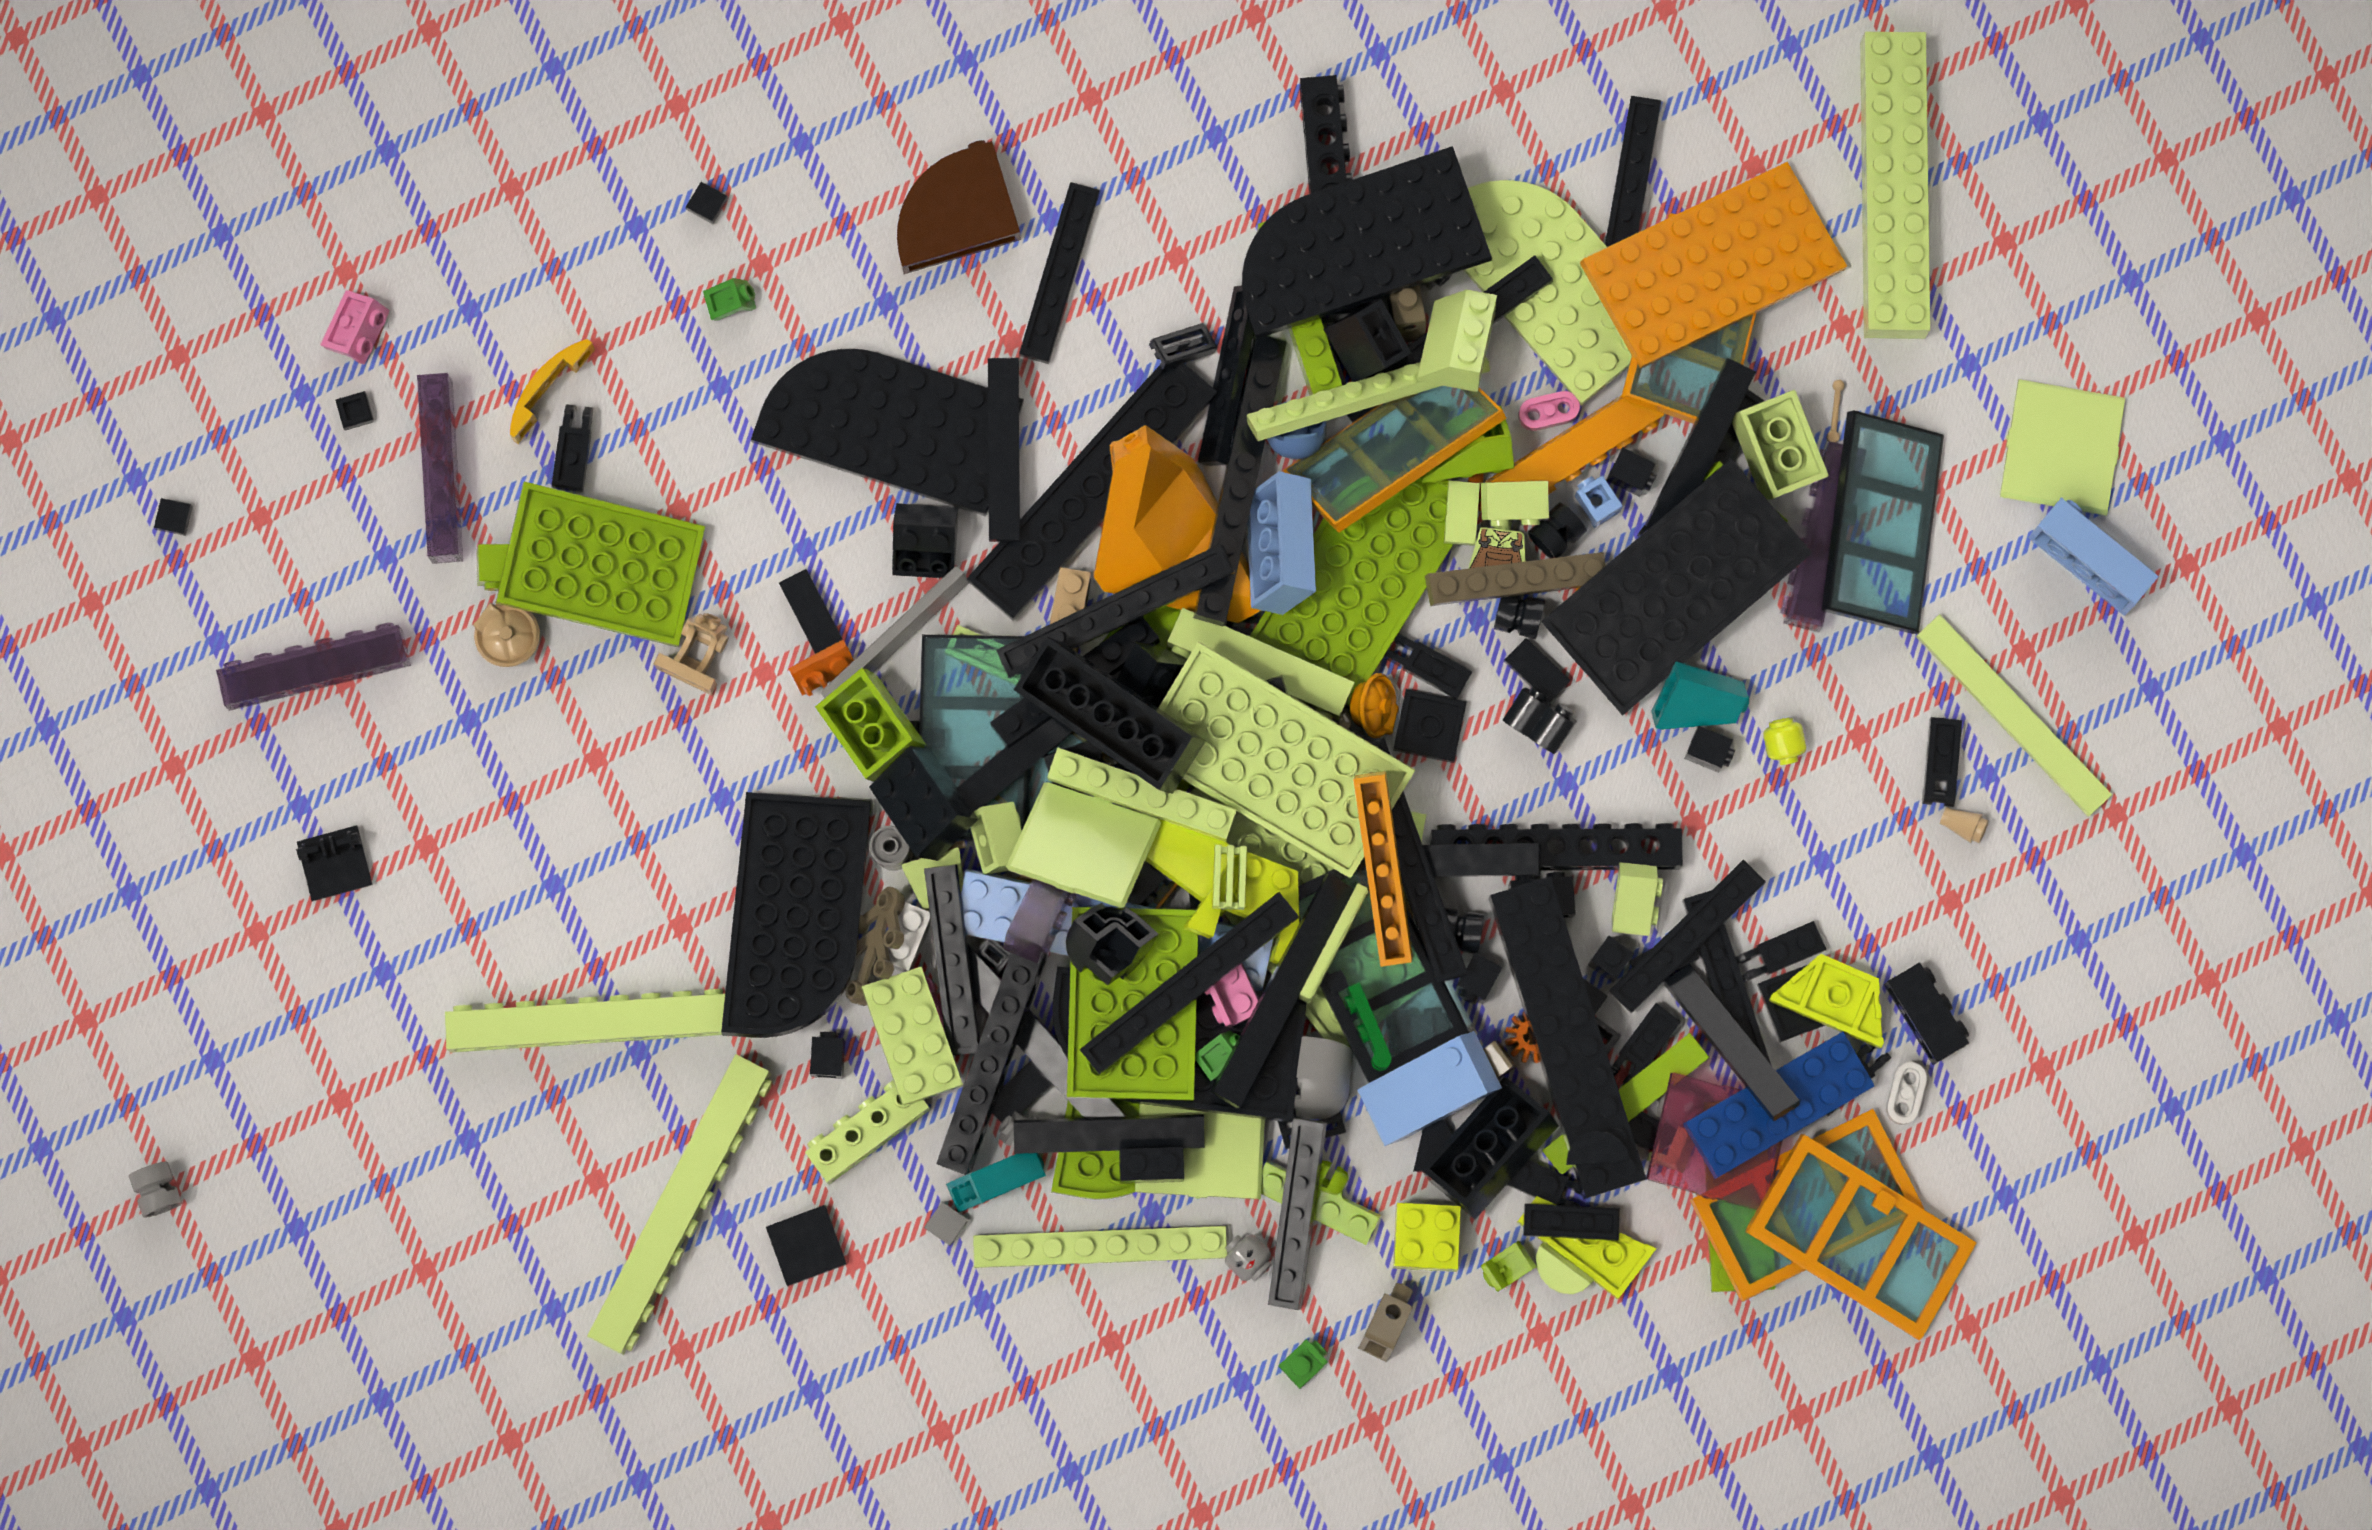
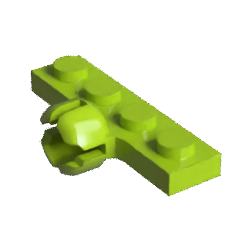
M1267 1160L1262 1169L1261 1194L1281 1204L1286 1168ZM1322 1160L1314 1220L1367 1245L1381 1215L1347 1199L1343 1195V1190L1349 1180L1348 1173L1338 1166L1332 1179L1329 1180L1325 1177L1332 1162Z

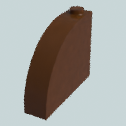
M984 140L970 143L967 149L952 153L930 166L913 184L903 202L897 225V245L903 274L1021 240L1020 229L993 142L986 143Z

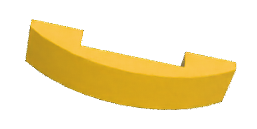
M585 339L576 342L558 352L528 382L512 416L510 436L514 442L519 444L537 422L535 415L530 410L567 366L577 373L595 351L590 340Z

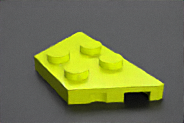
M1818 955L1769 998V1001L1835 1030L1844 1032L1879 1049L1884 1044L1881 1027L1882 1013L1879 1001V978L1828 956Z

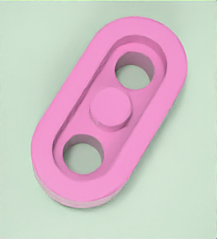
M1560 391L1531 398L1521 405L1518 414L1519 421L1524 428L1531 431L1567 424L1577 417L1580 403L1569 391ZM1561 404L1567 405L1569 412L1561 413L1558 410V406ZM1531 411L1537 412L1539 419L1531 420L1528 417V413Z

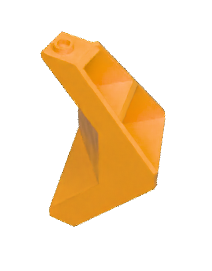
M1146 425L1118 441H1113L1109 445L1113 472L1094 569V579L1104 592L1113 594L1120 592L1209 548L1218 502L1203 472L1191 456ZM1242 550L1227 615V621L1240 623L1261 611L1251 608L1249 564ZM1199 590L1166 606L1180 610L1185 608L1195 612Z

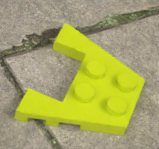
M1247 852L1244 910H1223L1246 918L1280 892L1299 916L1298 871ZM1234 855L1232 902H1238L1239 855ZM1227 866L1220 875V902H1226ZM1213 888L1203 898L1195 913L1184 925L1185 930L1209 939L1214 936L1221 909H1212ZM1299 918L1277 935L1270 962L1279 963L1299 925Z

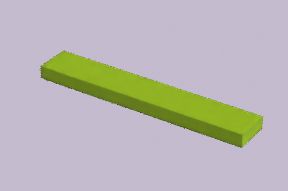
M1691 1033L1687 1034L1618 1089L1628 1122L1710 1058ZM1563 1134L1542 1150L1560 1174H1564L1573 1167V1165H1566L1568 1149Z

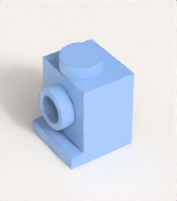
M1603 475L1596 480L1591 476L1577 486L1579 490L1576 492L1575 498L1594 528L1621 512L1623 506ZM1592 497H1599L1602 504L1594 506L1590 499Z

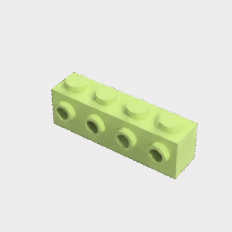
M892 1080L883 1088L886 1092L879 1098L875 1099L874 1096H871L858 1106L860 1112L851 1118L845 1115L833 1124L835 1130L826 1137L821 1133L807 1144L809 1149L805 1151V1154L828 1185H830L929 1112L930 1108L926 1102L921 1100L902 1107L894 1081Z

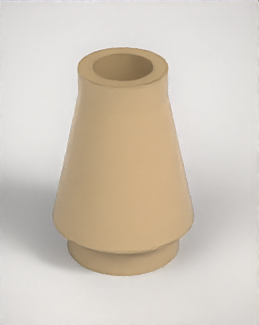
M1946 807L1940 824L1946 826L1970 843L1972 841L1980 843L1989 820L1982 818L1983 814Z

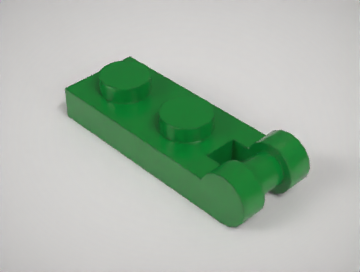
M1359 982L1347 988L1348 996L1344 997V1001L1350 1014L1356 1013L1360 1025L1356 1026L1361 1041L1363 1044L1368 1042L1373 1052L1371 1066L1376 1071H1384L1391 1063V1054Z

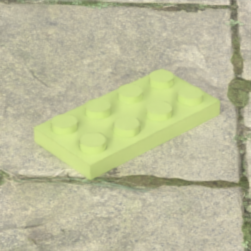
M922 966L891 976L889 979H882L862 986L861 989L902 1107L962 1087L963 1083Z

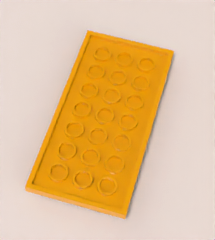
M1788 162L1596 252L1580 262L1582 269L1632 357L1637 361L1639 369L1844 271L1847 267Z

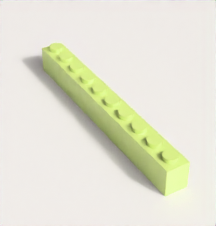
M723 989L704 990V995L692 996V991L673 992V997L660 998V993L641 994V999L629 1000V995L610 996V1001L598 1002L597 997L579 998V1003L566 1004V999L547 1000V1005L535 1006L534 1001L516 1002V1007L503 1008V1003L484 1004V1009L472 1010L471 1005L453 1006V1011L445 1012L446 1049L453 1053L722 1035L725 994H723Z
M735 1054L587 1335L588 1337L623 1355L626 1350H633L640 1334L636 1333L642 1321L647 1323L655 1308L651 1303L656 1293L661 1295L670 1278L666 1274L671 1264L677 1266L684 1253V1249L680 1248L686 1236L691 1238L699 1224L696 1217L700 1209L706 1210L714 1196V1193L710 1191L716 1180L721 1182L729 1167L725 1162L730 1152L735 1154L744 1137L740 1133L744 1125L750 1126L758 1112V1109L754 1107L760 1096L765 1098L772 1086L773 1081L769 1079L771 1073L768 1070Z

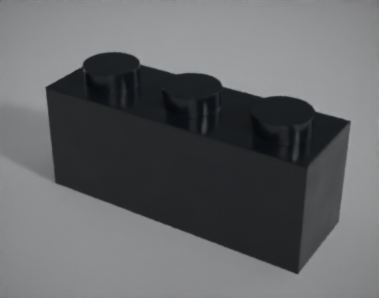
M1919 962L1887 981L1884 986L1930 1062L1934 1065L1968 1045L1967 1037H1969V1033L1965 1025L1960 1020L1956 1022L1950 1011L1953 1007L1944 993H1938L1934 986L1936 979L1927 966L1923 968Z

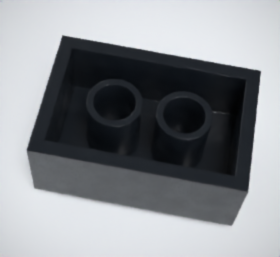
M910 745L869 786L901 836L918 858L938 861L978 820L967 801L930 749Z

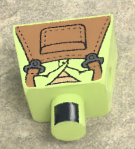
M1509 520L1510 526L1481 527L1469 568L1526 562L1524 533L1511 531L1512 520Z

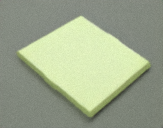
M2018 379L2011 427L2006 436L2007 452L2000 497L2055 506L2062 497L2065 501L2071 500L2075 502L2083 512L2107 516L2114 469L2119 458L2118 443L2125 398Z
M1049 782L1043 783L1006 868L1009 871L1053 885L1055 888L1123 908L1128 901L1161 822L1157 818L1112 804L1110 801L1095 796L1091 797Z
M1140 1104L1139 1116L1204 1114L1205 1148L1183 1149V1182L1135 1183V1192L1188 1195V1197H1195L1196 1199L1207 1197L1261 1199L1265 1119Z

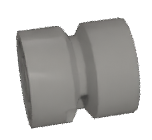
M895 826L879 828L873 833L869 841L871 856L881 867L889 871L902 869L901 864L911 862L914 853Z
M167 1161L143 1167L129 1174L128 1177L133 1191L141 1196L137 1202L144 1218L165 1213L182 1204L177 1187L170 1184L173 1180V1175Z

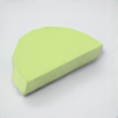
M1545 1242L1539 1246L1536 1254V1268L1541 1279L1551 1289L1563 1294H1575L1583 1291L1594 1281L1593 1278Z

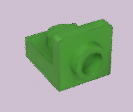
M732 278L703 291L711 320L718 321L741 310L752 311L756 309L754 302L755 292L747 280Z
M1232 1031L1221 1033L1195 1053V1060L1210 1081L1218 1078L1240 1037L1238 1034Z
M1306 1339L1278 1367L1301 1389L1328 1363L1324 1358L1328 1353L1316 1340L1310 1343Z

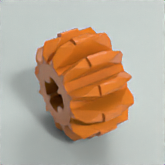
M1523 1011L1522 1017L1524 1022L1516 1016L1511 1019L1518 1029L1506 1027L1505 1032L1515 1037L1505 1040V1045L1511 1046L1516 1044L1517 1047L1510 1053L1512 1057H1515L1520 1051L1524 1052L1521 1058L1522 1063H1526L1529 1054H1532L1533 1061L1537 1064L1540 1060L1535 1045H1530V1040L1525 1042L1523 1038L1529 1029Z

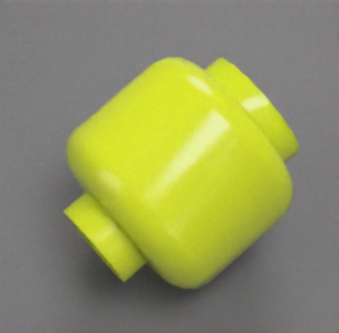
M1782 718L1769 722V727L1763 732L1768 758L1779 760L1780 765L1798 762V756L1806 751L1802 725L1798 722H1793V718Z

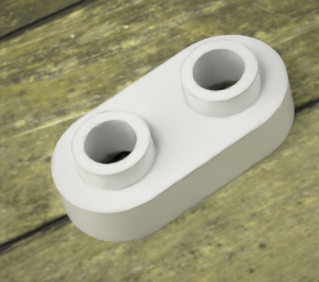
M1915 1062L1902 1064L1897 1068L1893 1077L1886 1105V1113L1892 1122L1899 1125L1912 1122L1919 1113L1927 1075L1924 1068ZM1907 1073L1912 1074L1915 1078L1914 1083L1911 1085L1904 1081V1076ZM1901 1103L1907 1107L1905 1115L1897 1112L1896 1107L1898 1104Z

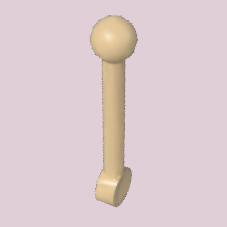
M1836 380L1832 384L1835 394L1831 431L1827 434V441L1829 443H1836L1839 440L1837 423L1840 395L1845 387L1844 382L1841 380Z

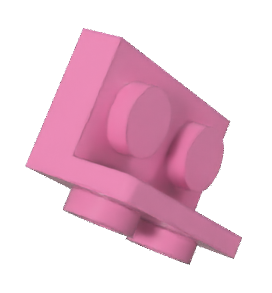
M346 290L320 345L327 350L351 357L356 362L364 365L386 322L389 309L374 298Z
M1243 963L1205 992L1206 995L1211 994L1216 1004L1212 1006L1216 1020L1219 1024L1224 1022L1225 1026L1229 1028L1248 1020L1259 1001Z

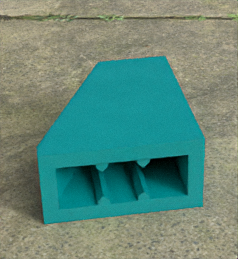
M1675 662L1651 713L1655 728L1660 730L1698 727V725L1733 724L1737 722L1740 714L1747 710L1749 695H1747L1743 681Z
M1023 1153L1012 1155L946 1183L959 1213L1046 1175L1043 1170V1160L1038 1153Z

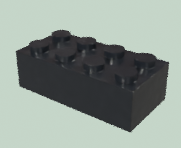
M1504 1077L1499 1082L1502 1089L1488 1095L1421 1169L1436 1188L1458 1206H1461L1474 1219L1483 1212L1559 1127L1548 1110L1507 1077Z

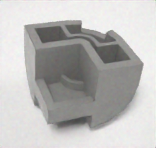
M1302 1036L1296 1076L1298 1078L1297 1095H1295L1296 1117L1327 1119L1338 1114L1344 1108L1350 1096L1349 1080L1353 1059L1351 1048L1334 1040Z

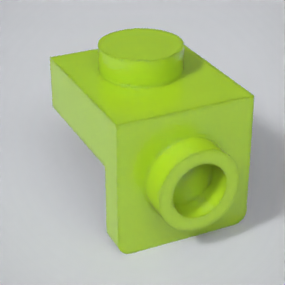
M1520 1241L1515 1242L1481 1265L1485 1281L1489 1286L1494 1287L1497 1292L1537 1267Z

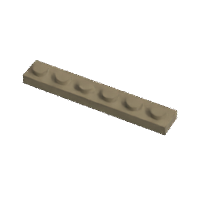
M1603 552L1428 573L1425 576L1430 606L1580 588L1606 565Z

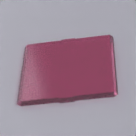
M1671 1073L1646 1178L1652 1182L1696 1193L1697 1196L1705 1199H1717L1757 1210L1773 1183L1782 1141L1714 1179L1683 1123L1739 1092L1740 1089L1726 1085L1720 1086L1681 1074Z

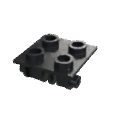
M357 825L297 841L298 848L296 851L299 861L302 862L312 902L373 885Z

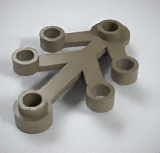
M886 887L878 895L876 905L860 916L859 934H864L868 926L876 921V924L871 931L858 940L856 960L865 950L866 953L857 979L850 981L845 990L846 997L854 1004L867 1005L861 988L871 983L868 979L872 967L876 977L889 979L893 974L894 965L890 961L888 947L899 949L904 942V934L900 930L898 915H900L904 908L905 898L897 888Z

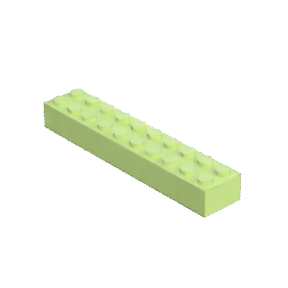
M1865 32L1860 42L1864 338L1925 339L1930 331L1926 32Z

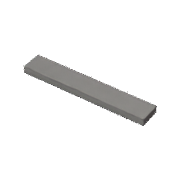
M958 566L948 572L822 690L821 694L823 697L826 698L859 669L864 668L871 672L878 669L969 584L965 573Z

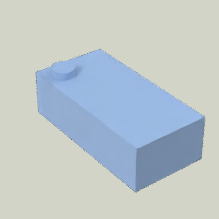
M1278 471L1255 489L1247 524L1251 608L1283 615L1315 593L1316 584L1311 479Z
M2061 497L2028 538L2125 616L2159 576L2081 514L2082 509L2071 500L2065 501Z
M1475 1031L1442 1044L1357 1090L1384 1146L1402 1141L1502 1089Z

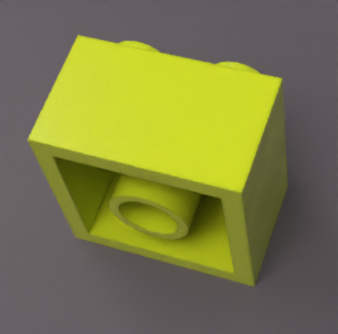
M1397 1203L1395 1211L1393 1269L1456 1272L1458 1270L1461 1206Z

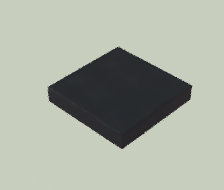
M1406 689L1393 751L1454 763L1467 702Z
M1807 965L1757 984L1779 1043L1826 1026L1769 1001L1773 993Z
M826 1205L766 1226L787 1287L847 1265Z

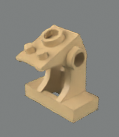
M709 613L699 614L692 619L689 618L681 633L686 639L674 659H671L659 653L653 663L657 670L712 696L717 683L715 679L705 674L716 652L722 653L728 642L729 637L725 635L728 627L721 624V620L718 617ZM695 640L709 646L702 662L687 656Z

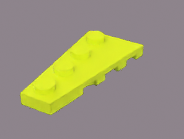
M1538 1196L1531 1203L1556 1205ZM1523 1213V1215L1519 1218V1220L1517 1221V1223H1519L1522 1227H1523L1524 1213ZM1620 1232L1618 1241L1537 1237L1593 1278L1595 1283L1616 1299L1620 1298L1657 1249Z

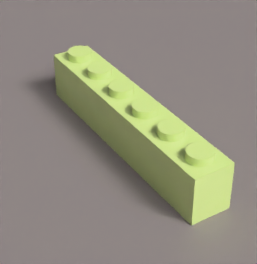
M1182 608L1167 642V646L1172 648L1171 652L1188 659L1199 641L1263 680L1282 675L1290 696L1331 720L1334 718L1339 721L1353 689V681L1229 627H1222L1194 619V612Z
M1058 747L1047 776L1048 781L1224 842L1228 838L1237 811L1236 809L1176 789L1173 794L1160 791L1136 774Z

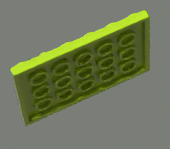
M524 481L495 603L678 647L705 526Z
M1072 907V923L1092 907ZM1128 908L1158 933V936L1145 958L1123 980L1119 977L1107 986L1088 968L1080 973L1072 962L1070 963L1067 1098L1194 1101L1197 999L1101 1075L1098 1074L1080 1051L1083 1046L1198 956V934L1184 929L1185 923L1196 910Z

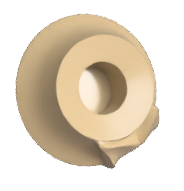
M489 603L478 620L473 624L475 627L474 640L477 650L485 660L496 666L512 667L525 662L533 655L539 643V625L534 615L529 611Z

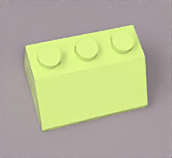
M1466 289L1434 301L1417 381L1478 392L1495 316L1497 295Z
M1795 390L1736 412L1732 425L1756 486L1767 500L1774 499L1829 476Z

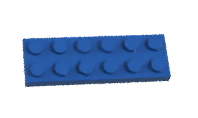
M1844 1032L1837 1034L1776 1070L1800 1100L1798 1107L1773 1122L1749 1090L1744 1088L1683 1123L1714 1179L1875 1086Z

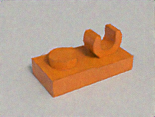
M841 640L788 669L802 696L805 694L811 696L813 695L812 690L820 686L825 688L827 682L833 681L854 659L844 640Z

